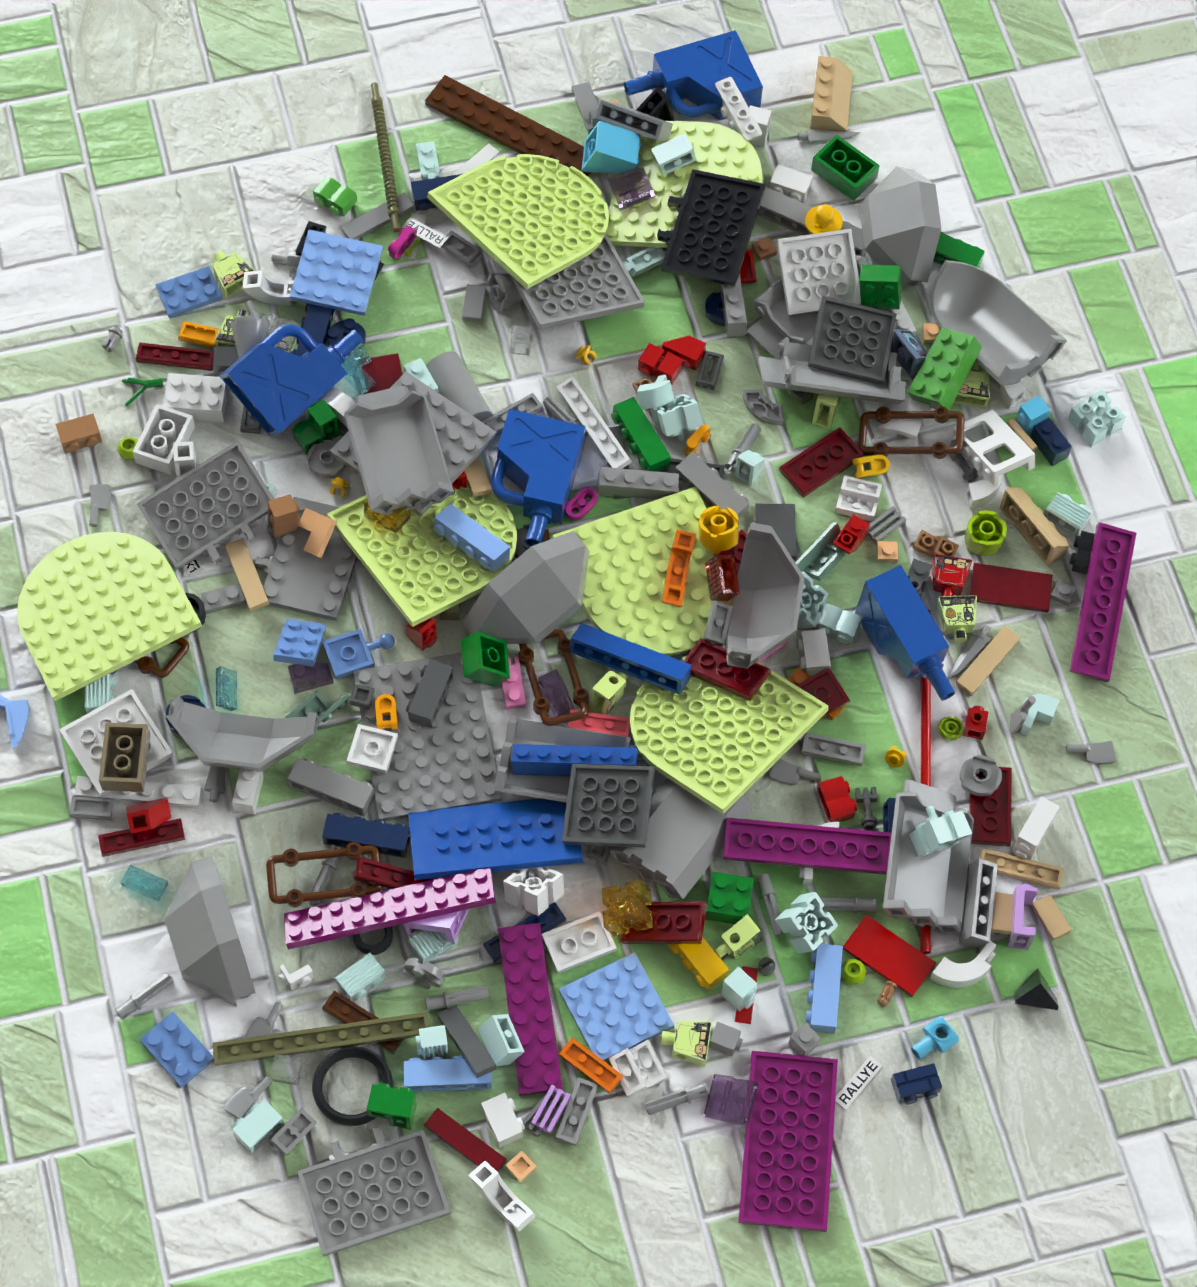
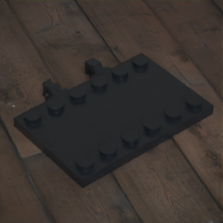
M692 169L684 196L680 195V198L669 196L668 207H674L678 211L674 228H671V231H661L659 229L657 233L658 241L665 242V245H668L661 266L662 272L735 287L765 192V184Z

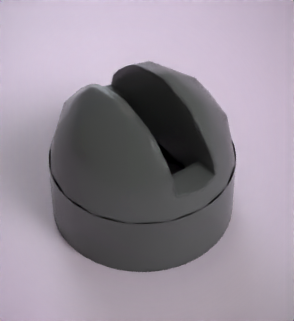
M769 957L762 958L758 964L759 972L765 976L771 975L775 970V962ZM768 962L771 963V964L767 965V966L764 967V968L762 967L764 964H766V963H768Z

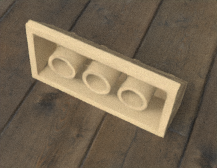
M818 56L811 129L847 131L853 71L837 58Z
M1021 487L1005 489L999 509L1042 561L1049 566L1065 556L1069 548L1067 539L1058 533L1055 525L1044 516L1042 509L1033 503L1031 496L1024 492Z

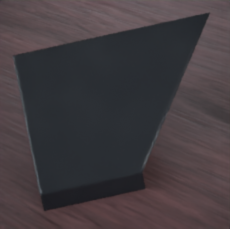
M657 86L636 109V111L664 121H675L670 101L660 86Z
M1039 969L1014 993L1015 1004L1058 1010L1057 998Z

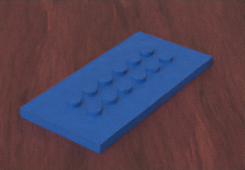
M538 798L408 813L414 879L441 878L490 868L491 872L583 863L581 845L562 843L567 803Z

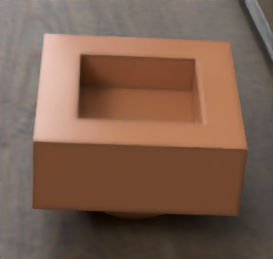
M769 237L752 243V249L759 261L777 255V250Z

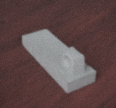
M586 82L572 86L571 91L589 134L596 124L602 120L596 118L599 106L590 83Z

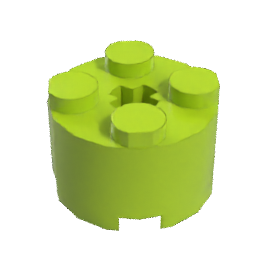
M989 510L977 512L976 515L969 519L964 536L968 550L972 554L981 556L997 554L1006 536V522L997 516L996 512Z

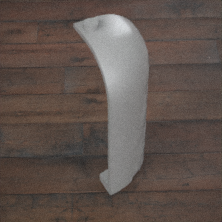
M945 260L941 266L931 291L933 317L940 328L944 327L975 336L982 346L975 361L999 384L1013 385L1019 383L1027 375L1032 377L1042 370L1041 366L1049 358L1053 360L1065 345L1067 340L995 276L963 262Z

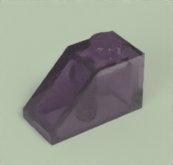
M315 662L314 667L298 664L287 666L294 694L334 683L329 665L326 663Z
M557 669L538 677L543 697L548 699L550 709L555 717L570 714V709L575 710L567 687Z

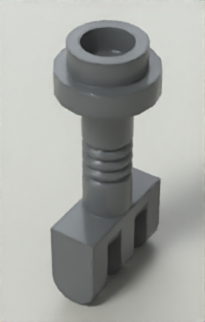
M952 440L949 447L955 446L956 440ZM962 450L958 454H949L951 459H956L964 471L962 477L964 480L971 482L978 477L977 469H971L969 464H967L962 455Z
M863 787V795H860V788H855L856 803H863L864 818L861 819V826L864 827V830H874L878 822L877 818L872 815L871 802H877L876 787H871V794H868V787Z

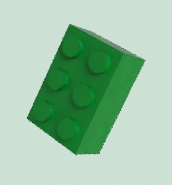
M836 134L813 157L811 170L855 201L877 179L880 165Z

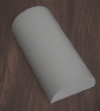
M456 352L442 353L426 365L438 386L439 394L480 421L493 415Z

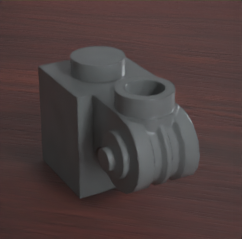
M913 558L907 576L921 597L932 565Z

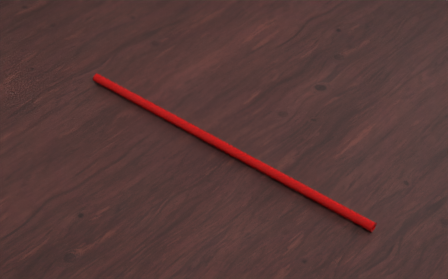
M922 677L921 784L931 787V683L927 677ZM929 925L920 927V952L925 955L931 953V926Z

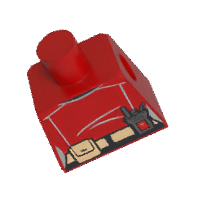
M934 554L932 561L933 590L941 592V597L961 595L972 560Z

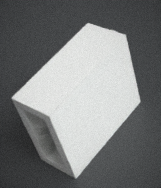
M1042 796L1040 797L1012 849V852L1017 857L1025 860L1032 859L1060 806Z

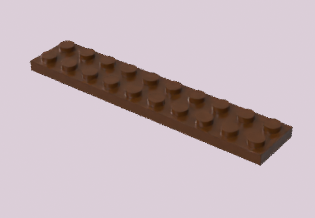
M446 75L443 76L425 99V105L520 154L553 158L559 160V164L569 168L571 166L575 167L586 176H589L591 173L582 171L584 146Z

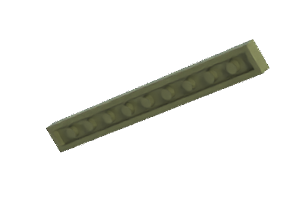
M428 1012L212 1043L214 1064L219 1066L420 1036L419 1029L430 1028Z

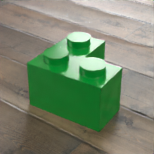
M325 400L311 405L307 409L309 419L298 423L292 429L294 440L306 455H308L310 448L317 443L318 445L323 443V440H333L339 436L337 416Z
M385 1083L372 1084L366 1109L367 1115L388 1119L390 1126L411 1130L417 1106L416 1094L406 1087L394 1089Z

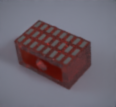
M716 555L705 563L711 601H729L740 594L734 555Z

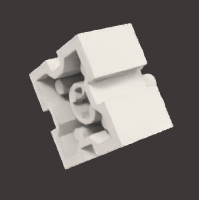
M543 867L519 869V874L513 873L503 881L505 902L516 907L525 906L526 911L537 916L549 907L548 903H554L564 895L563 874L550 868L547 871L543 870Z

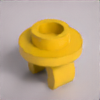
M583 344L576 351L578 354L576 358L578 360L581 358L584 365L591 363L587 355L592 359L597 356L593 350H590L592 347L590 344L587 346Z
M338 477L335 480H331L330 483L335 485L331 487L330 494L334 495L335 490L340 488V497H345V487H350V484H346L347 480Z
M892 746L885 754V761L892 767H901L905 762L906 751L901 752L896 749V746Z

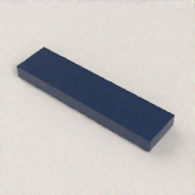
M554 902L539 916L533 914L514 926L540 923L541 934L564 923L566 917L556 902ZM499 935L483 943V947L494 963L502 959Z

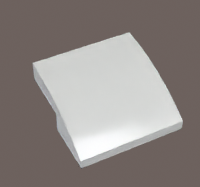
M905 399L899 405L889 404L887 408L890 411H928L930 405ZM891 419L888 423H880L878 430L895 437L898 433L916 440L924 419Z
M844 475L835 513L850 517L854 514L863 520L872 522L882 484Z
M646 1040L631 1049L626 1048L609 1058L613 1068L623 1075L620 1083L627 1097L669 1079L650 1040Z

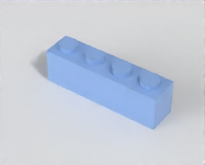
M451 503L434 517V530L438 535L444 536L453 546L459 547L467 556L474 558L482 567L489 569L491 572L494 573L510 559L509 545Z
M821 943L816 950L811 952V962L814 963V970H810L809 983H813L812 990H808L807 1003H811V1010L806 1012V1023H809V1026L816 1032L834 1034L837 1027L843 946Z
M454 1056L452 1059L432 1057L430 1060L410 1058L408 1061H404V1087L411 1089L412 1092L492 1089L491 1072L477 1078L463 1056Z

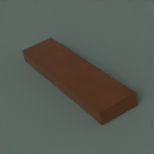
M335 990L322 1007L323 1011L344 1024L379 1019ZM404 1039L378 1042L376 1044L394 1054Z

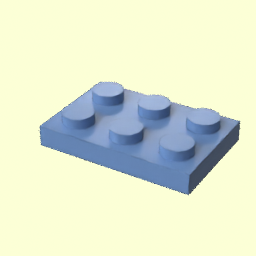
M209 266L155 284L169 318L223 300Z
M286 619L274 652L273 661L314 667L326 632V624Z
M174 1012L170 1013L139 1039L181 1088L214 1061L212 1054Z

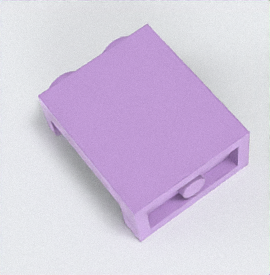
M1029 884L1016 885L1013 892L1012 930L1010 935H1008L1007 943L1009 948L1028 950L1035 937V927L1023 926L1024 906H1031L1037 894V888Z
M469 910L404 923L403 927H405L407 935L410 936L415 929L442 932L445 935L446 941L455 942Z

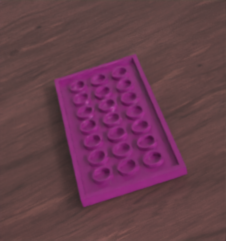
M761 1051L751 1052L738 1223L827 1232L838 1059Z

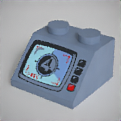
M900 329L894 331L890 352L897 353L898 363L909 377L913 379L916 377L929 351L925 350L921 345L920 339L914 336L911 331Z

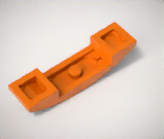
M676 530L663 588L662 603L682 607L685 583L696 537L695 533Z

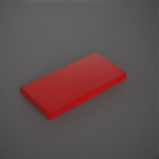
M868 915L863 918L843 945L844 951L886 980L896 983L899 989L911 997L914 996L936 965L934 960Z

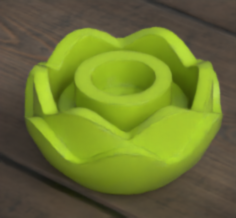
M125 437L119 442L117 451L123 459H134L133 450L138 439Z
M948 716L941 719L938 731L944 739L953 741L962 736L964 725L957 717Z
M848 959L842 963L840 977L847 984L854 985L864 980L866 968L861 961Z

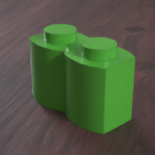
M328 176L313 191L314 201L319 206L329 208L335 215L345 216L357 202V194L352 189L341 185Z

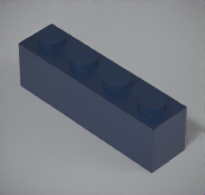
M462 174L411 182V193L415 211L437 208L427 198L428 192Z
M306 303L305 312L307 314L306 317L302 318L301 328L318 345L322 343L326 345L328 330L331 327L335 309ZM297 339V350L294 349L292 354L301 357L307 352V349Z
M327 813L322 839L325 845H335L346 848L351 842H357L361 846L372 845L379 850L380 854L405 858L410 839V828L401 823L392 825L386 824L382 820L369 821L360 816L351 818L345 817L341 813Z

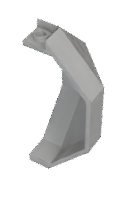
M896 166L864 199L859 207L864 250L878 265L900 266L903 289L906 284L918 286L921 282L928 283L941 233V222L936 184L913 169Z
M751 522L748 528L732 601L733 608L727 633V665L747 669L792 638L797 630L804 575L772 526Z
M574 531L531 546L487 583L464 619L463 627L470 635L478 631L505 640L507 644L541 642L582 607L590 551Z
M176 696V699H171L169 714L165 715L204 765L263 772L314 739L319 718L317 713L308 712L307 717L276 719L224 713L184 702L180 696Z
M212 856L191 862L164 918L183 980L237 1006L235 999H243L256 992Z

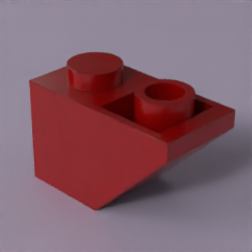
M690 335L669 340L662 344V349L665 350L662 356L665 357L667 352H670L683 359V367L696 370L704 357L707 343Z
M853 514L832 545L850 555L859 548L867 537L870 524Z
M429 618L413 627L409 623L405 627L406 636L422 651L427 647H432L437 641L436 621L433 618Z
M168 798L126 806L131 834L151 830L172 818Z

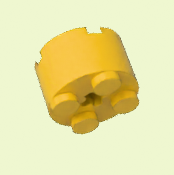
M712 506L701 513L699 519V541L705 548L709 549L713 554H718L738 544L739 521L735 511L727 507L726 509H720V506Z

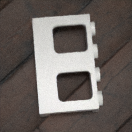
M993 409L964 423V431L979 424H985L993 433V435L975 443L970 442L964 435L962 452L966 458L973 462L974 467L983 473L985 479L994 486L998 485V476L1022 465L1028 471L1035 468V453ZM956 426L953 427L952 440H956ZM1005 446L1015 456L1000 464L992 465L983 455L996 448Z

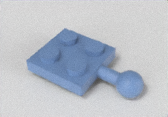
M359 629L322 641L335 679L353 674L354 671L374 667L369 651L378 648L390 649L394 646L395 639L391 634L385 633L380 636L379 640L366 644L363 633Z

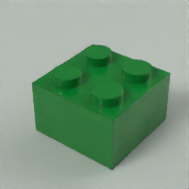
M862 264L859 278L861 305L875 309H900L902 297L900 266Z
M478 631L460 640L463 676L465 678L490 686H495L510 678L507 641Z
M712 872L705 920L736 924L747 914L749 915L754 878Z

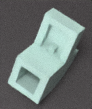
M666 375L658 376L655 383L640 385L637 390L642 410L665 405L674 399L671 382L667 380Z
M1045 694L1032 695L1035 697L1036 702L1026 712V719L1022 724L1020 733L1028 736L1034 719L1050 725L1060 700Z

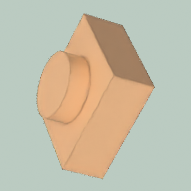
M923 323L924 344L934 343L941 330L937 323Z
M878 541L877 562L897 563L898 543Z
M523 1151L519 1152L506 1164V1168L520 1183L537 1169V1166Z

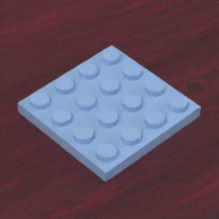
M308 230L290 293V300L365 316L383 246Z
M635 952L559 989V993L590 1051L603 1061L609 1060L610 1057L626 1048L631 1049L646 1040L662 1034V1031L674 1028V1023Z

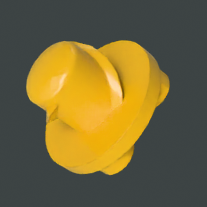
M826 204L811 208L805 217V227L810 234L841 230L843 224L841 214L835 208Z

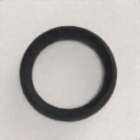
M358 1046L343 1047L327 1055L318 1065L312 1082V1093L319 1110L329 1120L345 1126L366 1124L377 1117L368 1116L367 1111L355 1115L343 1114L334 1110L327 1103L322 1090L323 1080L327 1071L336 1062L354 1057L365 1059L378 1069L383 1083L393 1088L392 1075L386 1062L372 1050Z

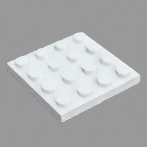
M851 229L776 240L788 316L819 311L822 296L861 305L859 276Z
M132 689L59 729L100 797L111 792L102 790L99 783L105 723L148 725L150 743L147 770L174 756Z

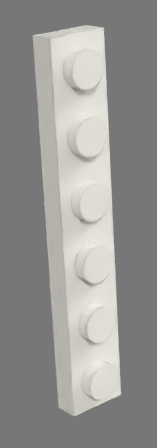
M572 376L559 384L557 388L582 425L585 426L586 431L610 466L623 469L632 463L575 378Z
M77 776L74 796L111 798L117 802L142 803L168 798L169 806L199 808L202 787L145 781L144 792L111 791L100 797L88 777Z

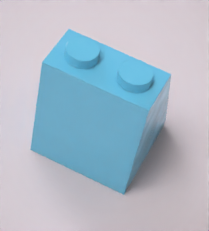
M599 121L585 140L582 171L630 174L634 168L638 167L640 162L638 157L641 148V142H639L640 134Z

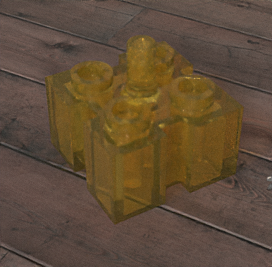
M641 879L625 883V888L623 889L618 885L602 888V904L607 908V911H603V926L613 936L629 933V928L632 927L636 931L653 928L652 912L647 908V905H651V889Z

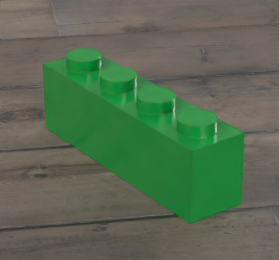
M941 232L933 261L941 265L944 264L945 260L957 261L979 268L985 251Z
M635 397L613 405L612 420L616 425H619L622 437L628 440L630 450L634 455H637L642 470L659 472L670 467L671 456Z

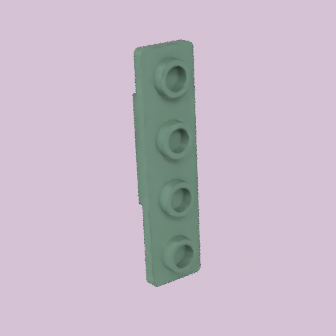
M833 522L795 562L801 572H805L808 576L818 581H821L845 556L844 551L832 545L841 532L837 522Z
M317 690L286 715L285 718L307 717L308 712H314L319 717L318 723L321 721L324 723L333 716L332 711L336 708L340 710L348 703L347 699L351 695L345 693L329 705Z

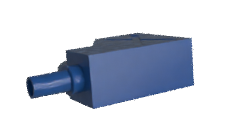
M736 30L655 53L653 71H648L645 76L624 82V89L627 96L648 90L654 91L657 86H660L672 107L682 116L694 118L710 114L720 121L727 118H724L721 113L722 98L715 87L716 82L732 77L747 106L759 108L761 107L763 85ZM687 99L696 106H687L681 100Z
M293 324L282 325L258 345L249 349L219 377L269 436L277 435L348 374L341 364L345 363L344 358L361 344L363 339L355 330H352L334 346L329 345L326 348L323 343L318 345L303 328ZM293 336L303 344L307 352L300 357L274 346L283 338Z
M509 409L497 447V460L491 476V488L500 500L523 507V516L531 519L525 542L529 546H534L542 542L548 524L556 523L562 525L566 505L569 501L584 450L585 426ZM504 475L524 491V495L506 490L502 485Z
M902 566L895 567L865 581L855 614L862 617L861 626L877 653L896 658L907 679L910 677L916 679L927 677L941 701L952 697L955 694V690L942 669L944 667L942 662L950 646Z

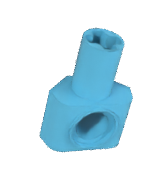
M938 1016L922 1028L926 1037L912 1046L911 1051L919 1060L934 1049L943 1054L959 1042V1037L942 1016ZM942 1032L946 1038H938L935 1033Z

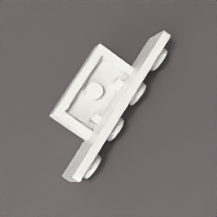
M732 77L716 82L715 87L722 98L721 113L724 118L728 119L729 128L741 134L745 141L762 136L759 125Z

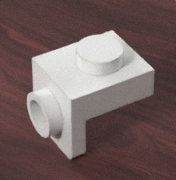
M309 964L290 975L284 965L280 967L281 974L279 978L284 986L288 985L291 991L299 986L304 987L308 985L314 978Z

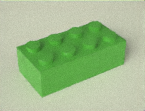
M942 327L907 392L914 401L930 405L929 408L936 409L939 406H944L949 410L982 349L975 336Z

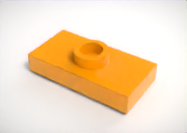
M184 321L178 339L179 341L214 348L216 347L215 337L220 329Z

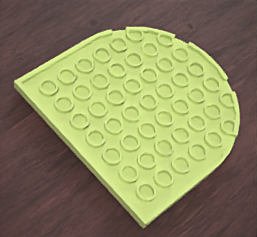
M666 121L673 124L669 140L686 134L694 149L697 161L663 176L654 160L651 149L665 142L640 134L639 142H641V148L638 153L640 158L638 167L634 168L630 174H617L609 206V221L606 231L612 245L668 248L665 242L658 241L657 233L659 229L661 231H671V228H674L678 211L674 207H668L669 196L680 198V195L684 196L692 169L763 183L761 163L754 147L749 141H745L738 132L719 124Z
M517 154V157L505 158L503 156L490 160L429 191L427 196L432 203L526 289L533 287L591 254L604 239L609 221V210L607 203H605L602 197V192L588 176L573 166L569 168L559 164V160L539 155Z
M467 481L466 488H454V492L441 503L432 504L421 517L411 510H405V507L395 509L393 514L389 515L373 512L370 510L367 495L327 513L328 518L337 521L335 525L336 531L412 627L481 593L489 581L512 563L516 552L517 530L514 517L508 506L493 491L492 494L473 497ZM450 503L510 546V559L494 573L482 567L478 561L467 556L463 550L453 546L448 539L438 535L434 530V517Z
M696 487L552 535L551 539L574 531L590 551L582 607L596 628L598 627L601 631L667 656H674L691 651L700 638H704L711 602L715 600L732 606L735 578L718 559L714 560L715 555L699 541V519L701 513L707 508ZM677 529L696 534L685 583L682 607L662 603L667 567Z
M94 533L78 537L59 546L43 558L30 573L18 601L17 615L21 634L54 701L202 627L198 616L165 556L144 539L126 533Z
M772 670L751 701L690 675V680L681 694L645 681L637 691V696L631 706L630 728L638 752L650 766H654V769L721 814H724L828 711V705Z

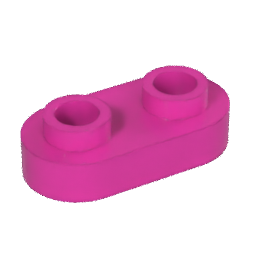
M411 226L403 228L396 241L391 242L389 245V256L398 260L414 241L417 230Z
M592 487L582 488L567 503L565 509L567 518L572 521L581 520L596 505L598 501L597 491Z

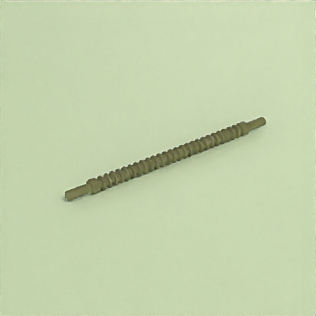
M373 82L371 84L373 96L371 103L378 138L388 215L391 217L393 232H399L398 216L400 215L384 117L383 100L379 94L378 83Z

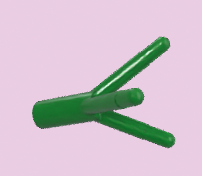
M130 377L122 379L123 383L143 385L125 403V406L132 403L147 388L163 386L162 378L145 381Z

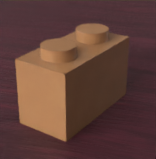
M94 413L56 424L64 453L75 452L80 448L93 447L98 443H102Z
M291 494L268 501V523L274 537L297 531V522H300L298 516L300 509L297 501H293Z

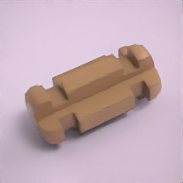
M892 981L886 982L877 1000L879 1005L883 1007L888 1006V1002H890L897 984Z

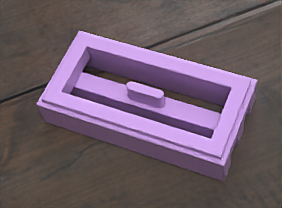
M551 1085L531 1124L551 1134L571 1094L565 1093L563 1090ZM555 1093V1098L553 1099L541 1123H539L538 1120L540 1116L542 1115L552 1094ZM560 1097H563L564 1099L549 1127L545 1126Z

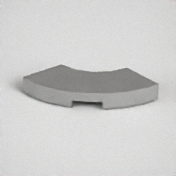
M762 389L742 390L743 401L747 409L756 418L768 424L784 425L782 405H775L769 402L764 397Z

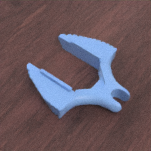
M0 695V709L6 711L12 749H14L21 741L29 716L28 699L11 701Z

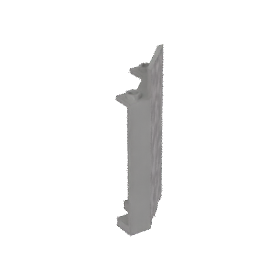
M855 255L858 276L860 278L862 264H867L863 256ZM781 277L753 300L756 307L755 311L760 317L746 328V332L775 359H779L780 354H777V347L785 337H788L789 342L812 345L819 312L788 316Z
M785 337L778 344L777 354H780L779 359L757 357L763 386L896 405L905 400L906 382L900 381L901 367H896L897 353H889L883 384L809 367L808 362L812 345L789 342L788 337Z
M399 386L359 395L354 398L355 404L344 415L371 511L389 515L393 514L395 509L404 507L405 510L420 508L422 503L430 501L433 504L441 503L454 492L426 395L412 390L409 392L408 387Z
M510 717L507 723L505 742L502 746L500 766L497 770L494 791L567 803L570 776L513 775L511 763L513 744L634 747V744L630 743L631 737L559 725L547 726L541 722ZM638 759V766H650L645 760Z
M667 778L651 799L646 848L613 846L610 852L620 865L635 867L644 881L659 883L669 898L684 899L724 847L726 817L745 819L752 811V808L748 804L746 797L742 795L724 814H721Z
M905 780L904 793H896L883 909L889 917L897 919L898 916L907 918L908 923L920 927L929 925L935 927L934 931L938 933H962L972 834L960 840L959 843L951 848L935 851L922 857H918L909 834L916 830L915 826L926 822L925 820L929 818L926 808L930 806L934 807L938 818L951 810L954 813L963 811L971 832H973L974 818L969 810L963 808L955 810L956 796L954 794L913 780Z

